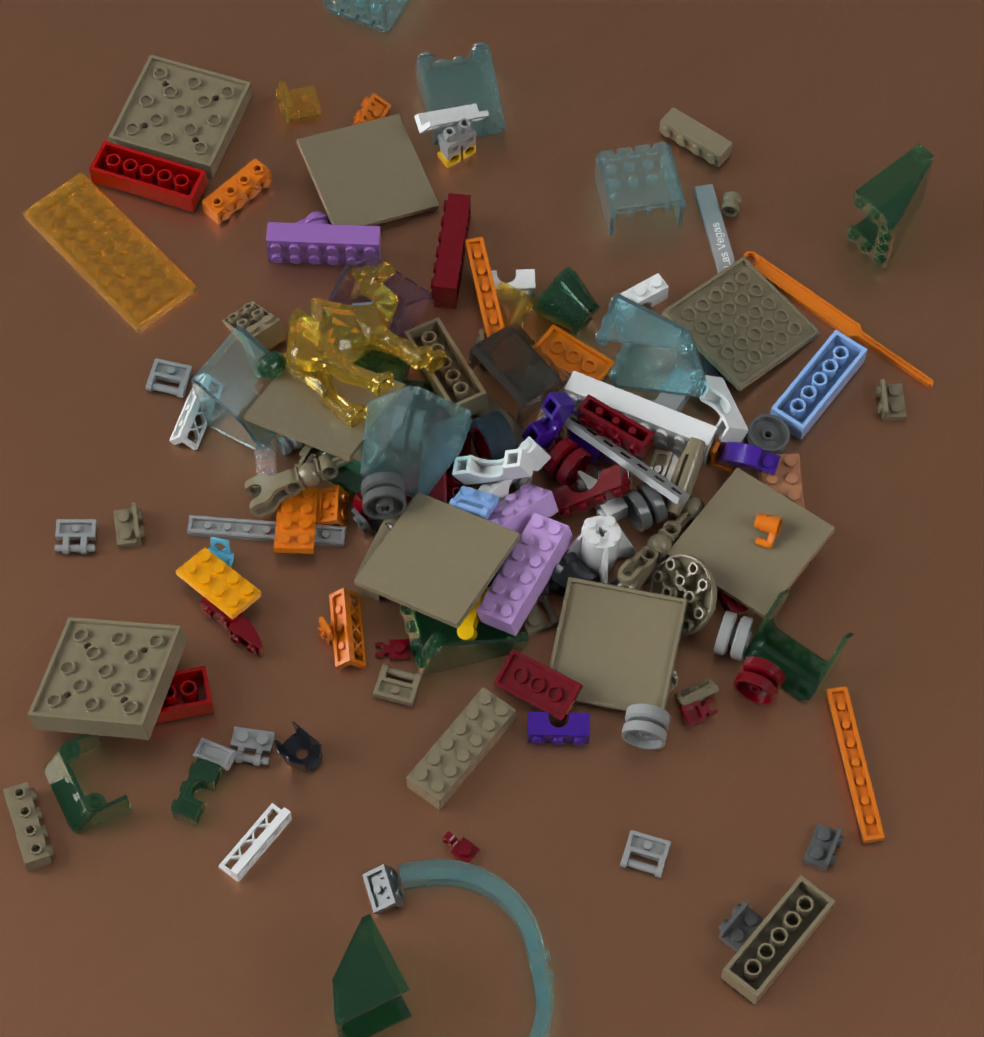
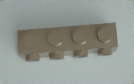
M674 107L660 121L659 132L662 135L674 140L678 145L689 149L693 154L704 158L710 164L720 167L732 152L733 142Z
M24 782L3 789L27 871L52 864L50 856L54 855L51 843L46 844L45 837H48V832L45 824L41 825L39 820L43 816L40 806L36 807L34 800H37L34 787L30 788L28 782Z

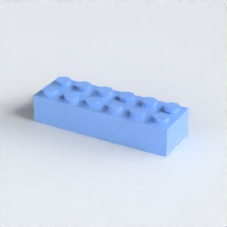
M835 330L773 405L770 414L781 418L788 425L790 434L802 440L865 362L868 349Z

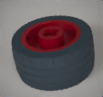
M493 411L471 421V438L479 458L486 460L502 459L505 456V450L518 448L514 432L501 412Z

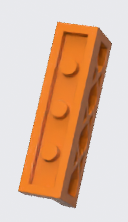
M342 588L329 595L335 668L343 669L353 665L363 669L366 667L360 594ZM350 598L353 599L354 606L350 602ZM353 633L357 638V642L353 638ZM355 652L358 655L359 660L355 659Z

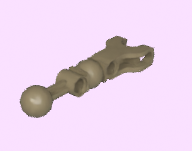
M367 439L350 462L356 460L360 463H369L376 455L375 444ZM325 453L318 459L315 458V463L305 462L300 466L299 470L297 467H294V469H288L273 476L259 474L248 479L245 482V490L251 497H256L249 504L251 514L255 517H263L273 513L282 501L297 495L302 490H306L305 486H315L321 479L326 481V479L335 478L338 475V468L350 462Z
M689 497L676 520L665 522L663 529H660L658 534L650 537L646 546L632 559H627L618 570L617 579L620 582L617 586L636 590L641 589L645 580L656 568L657 563L659 564L661 558L667 556L671 547L679 539L682 529L690 521H694L705 507L704 502L700 498Z

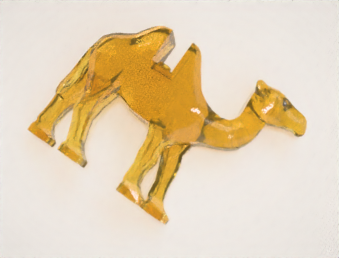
M383 262L376 266L366 264L359 270H351L354 282L349 298L354 300L364 296L373 301L372 304L347 305L314 298L310 301V316L297 308L289 319L285 359L289 374L312 388L320 397L323 406L343 420L345 425L351 429L365 420L367 407L363 404H350L342 398L335 388L332 375L343 383L368 389L379 397L394 385V374L391 372L373 373L353 364L354 361L361 358L371 349L398 357L416 370L423 367L430 374L441 368L446 362L445 357L447 353L444 350H433L429 345L418 347L388 329L397 313L398 306L397 297L384 285L396 273V267L391 263Z

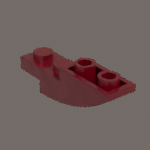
M203 597L200 601L202 613L208 618L216 619L222 627L228 629L229 639L233 643L243 645L252 655L257 654L260 657L264 655L261 640L255 628L243 613L232 620Z

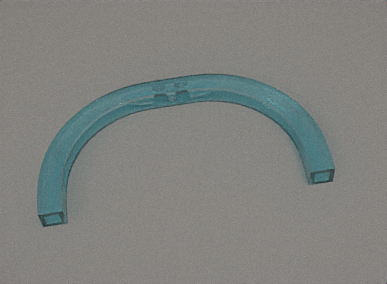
M429 859L398 864L402 891L432 886L461 887L487 897L508 914L523 939L535 993L536 1013L529 1037H550L554 1013L552 983L555 982L553 969L549 970L548 962H551L550 951L545 949L536 918L520 894L507 882L490 871L462 861Z

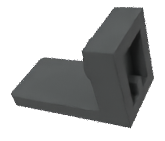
M355 508L351 510L355 515L353 519L364 533L368 531L372 536L379 530L384 520L372 519L367 522Z

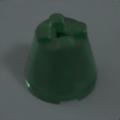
M567 267L553 279L554 282L548 286L546 291L543 290L532 308L538 315L576 335L583 328L582 325L586 327L592 321L591 315H594L600 309V306L578 274L570 267Z

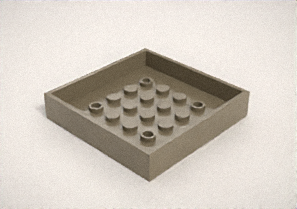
M150 54L108 137L109 142L206 171L207 178L213 179L253 96L251 82Z
M68 617L28 712V717L35 730L150 740L187 643L181 626Z

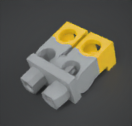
M466 118L459 120V123L453 127L448 126L444 129V132L438 135L440 151L437 152V157L447 169L460 162L461 158L464 160L476 153V131Z

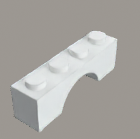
M703 375L695 390L700 401L711 406L721 417L716 424V434L720 442L741 443L749 430L722 377Z
M530 436L517 448H523L535 459L533 471H539L551 458ZM513 479L486 482L478 490L499 496V502H501L509 495V487Z
M523 448L505 450L504 458L498 460H486L473 455L455 457L452 475L464 485L532 477L535 459Z

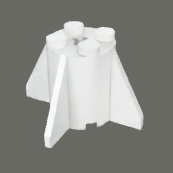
M609 515L585 519L581 534L564 553L566 555L570 552H575L588 568L597 572L600 583L608 584V573L615 566L616 559L634 557L636 554L635 548L618 523L615 522V518ZM564 555L558 563L561 566L566 564Z

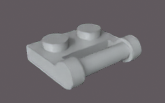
M155 358L146 383V391L152 392L155 390L184 398L193 371L192 366ZM156 379L180 385L179 388L173 386L155 383Z
M630 830L620 867L626 868L628 866L655 874V877L661 878L671 841ZM630 854L658 861V865L654 866L630 859L629 857Z

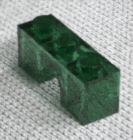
M198 757L196 763L191 764L188 772L189 777L187 781L184 780L179 790L181 793L178 799L175 798L170 808L174 819L197 827L205 811L203 801L194 798L195 793L200 789L215 791L223 774L221 765Z

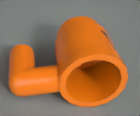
M758 513L754 522V528L769 535L767 540L757 537L755 545L769 549L772 548L776 536L780 533L783 518L767 513Z

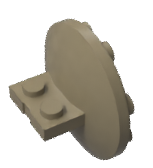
M681 554L669 557L654 571L649 592L688 599L681 635H691L704 628L716 610L717 602L716 582L709 567L695 556Z

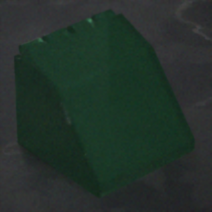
M368 914L361 918L332 979L334 1016L338 1037H371L412 1016L401 994L410 989L374 920Z

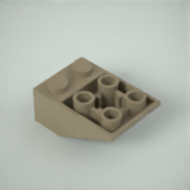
M254 301L246 303L241 309L229 314L227 318L222 320L224 325L246 350L257 358L288 338L281 320Z

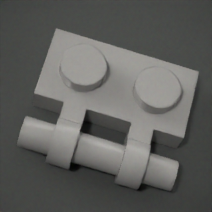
M57 519L55 538L56 540H63V543L55 544V552H62L63 554H69L70 552H80L81 554L95 552V544H88V540H96L97 520ZM70 540H81L80 544H70Z
M234 727L230 747L231 749H238V754L234 760L235 763L242 764V762L254 763V766H261V764L269 765L270 757L263 756V753L272 754L275 732ZM245 751L256 752L255 755L244 754Z

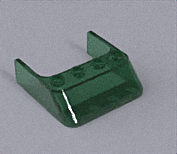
M786 589L778 594L747 647L744 658L756 656L777 665L786 676L782 688L798 699L807 701L814 696L830 676L854 634L850 632L842 638L829 661L822 659L776 626V615L790 593Z

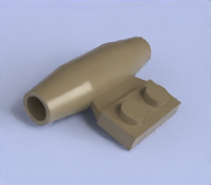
M691 437L679 458L672 452L656 449L649 467L691 496L702 465L705 442ZM666 497L665 506L667 513L679 516L687 501L675 504Z

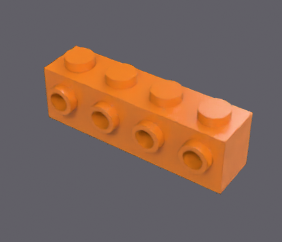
M256 158L253 159L202 201L203 212L219 225L222 221L227 220L236 210L241 209L248 200L253 199L259 191L270 185L272 182L271 170Z

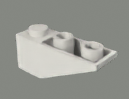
M582 471L577 472L576 484L580 491L586 492L590 490L598 481ZM622 497L609 500L603 505L594 506L597 516H613L616 521L626 517L628 512V506Z

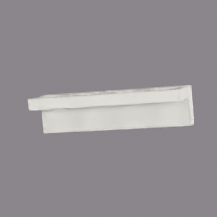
M475 103L419 113L414 118L419 133L442 130L448 126L453 127L463 118H466L470 124L479 123L489 116L488 110L479 112Z
M207 373L195 378L169 440L174 445L183 442L193 450H197L224 387V385ZM209 384H212L214 387H216V391L213 395H210L208 388ZM203 399H207L209 405L208 410L205 411L202 406ZM196 415H200L202 420L201 426L198 427L195 421ZM189 431L194 432V442L187 438Z
M272 803L220 863L219 868L239 882L292 820L291 811L285 807L281 810ZM273 811L276 812L278 815L271 823H268V816ZM266 828L261 833V835L257 839H255V831L257 829ZM246 844H252L249 847V849L243 855H241V848ZM231 860H238L232 869L226 866Z

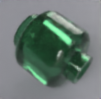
M269 351L259 358L257 370L263 378L273 380L285 372L286 358L282 353Z

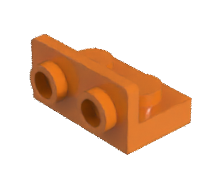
M375 93L369 98L366 96L361 103L363 108L361 111L358 110L353 117L355 120L353 125L384 118L391 104Z
M340 485L318 489L317 525L329 526L338 524L341 527H347L350 497L348 492Z

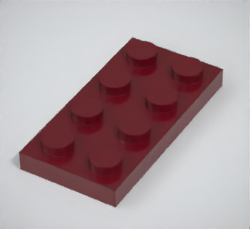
M513 648L493 683L494 686L544 712H549V715L563 722L583 688L582 684Z

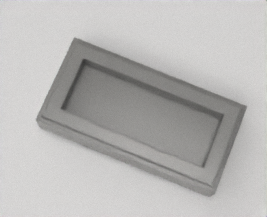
M201 738L192 756L229 771L238 753L233 749Z

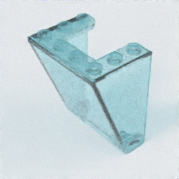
M475 43L470 49L469 56L465 58L457 56L453 60L439 59L435 61V55L431 54V52H423L420 56H417L415 76L425 112L476 103L479 112L488 110L489 116L479 123L471 124L472 128L476 131L475 137L505 133L506 123L489 43ZM444 129L430 132L434 145L439 144L438 135L444 132Z
M615 293L613 300L609 303L607 314L603 317L601 328L596 333V341L600 346H606L608 341L622 343L621 350L616 355L615 364L609 372V377L612 379L614 387L700 397L706 384V377L691 330L621 294Z

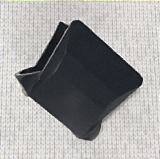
M570 552L564 555L566 561L564 567L559 564L555 566L550 578L551 582L547 585V588L564 597L568 577L595 582L597 572L588 568L575 552Z
M293 721L292 724L296 733L292 734L283 744L275 740V748L278 754L282 755L287 765L304 772H311L322 761V744ZM299 749H305L308 751V755L304 759H299L296 756V752Z

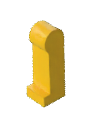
M486 587L457 629L458 636L465 642L470 643L477 638L476 628L480 618L476 610L489 587Z

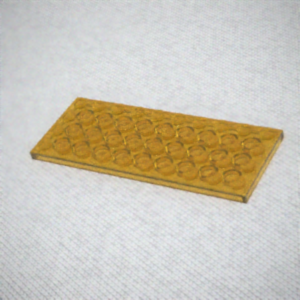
M82 172L22 212L28 222L138 333L197 291L196 285Z

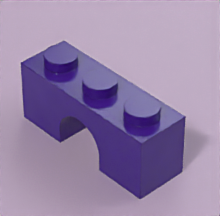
M549 392L540 407L546 415L539 421L530 422L522 438L526 440L530 436L543 449H548L577 404L566 392Z
M528 712L527 743L541 745L543 743L563 745L564 743H569L576 746L589 744L590 713H569L568 723L563 727H555L549 722V712Z

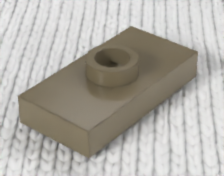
M707 679L675 693L674 697L680 705L685 706L693 702L702 701L706 696L720 690L718 684L711 679Z

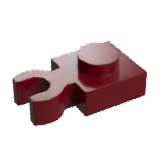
M389 639V645L383 642L375 643V649L383 650L380 653H375L376 659L390 656V661H410V639Z
M710 699L702 706L700 701L679 708L686 727L688 728L706 721V716H714L718 710L711 711L708 707L714 700Z

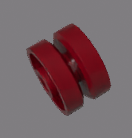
M570 437L561 440L549 453L551 458L543 466V471L552 478L556 477V481L562 486L568 485L570 487L577 480V472L586 471L592 455L583 447L578 448V444Z
M756 656L747 657L741 666V672L737 674L734 680L733 687L735 691L743 698L755 704L763 706L774 704L778 690L781 689L786 678L784 672L777 665L764 658Z

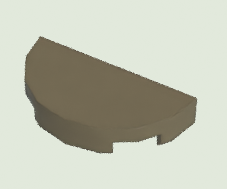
M305 445L299 453L302 457L298 463H295V467L299 470L300 466L305 462H310L319 449Z

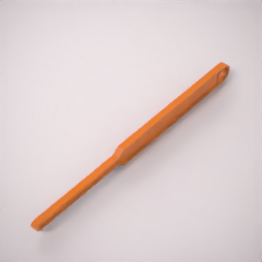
M748 251L743 254L745 258L748 256L754 257L756 262L751 264L774 287L850 339H858L926 387L931 388L933 386V379L864 333L861 325L757 253Z

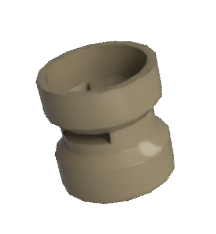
M733 191L724 194V203L721 207V213L724 216L736 217L739 215L741 195Z

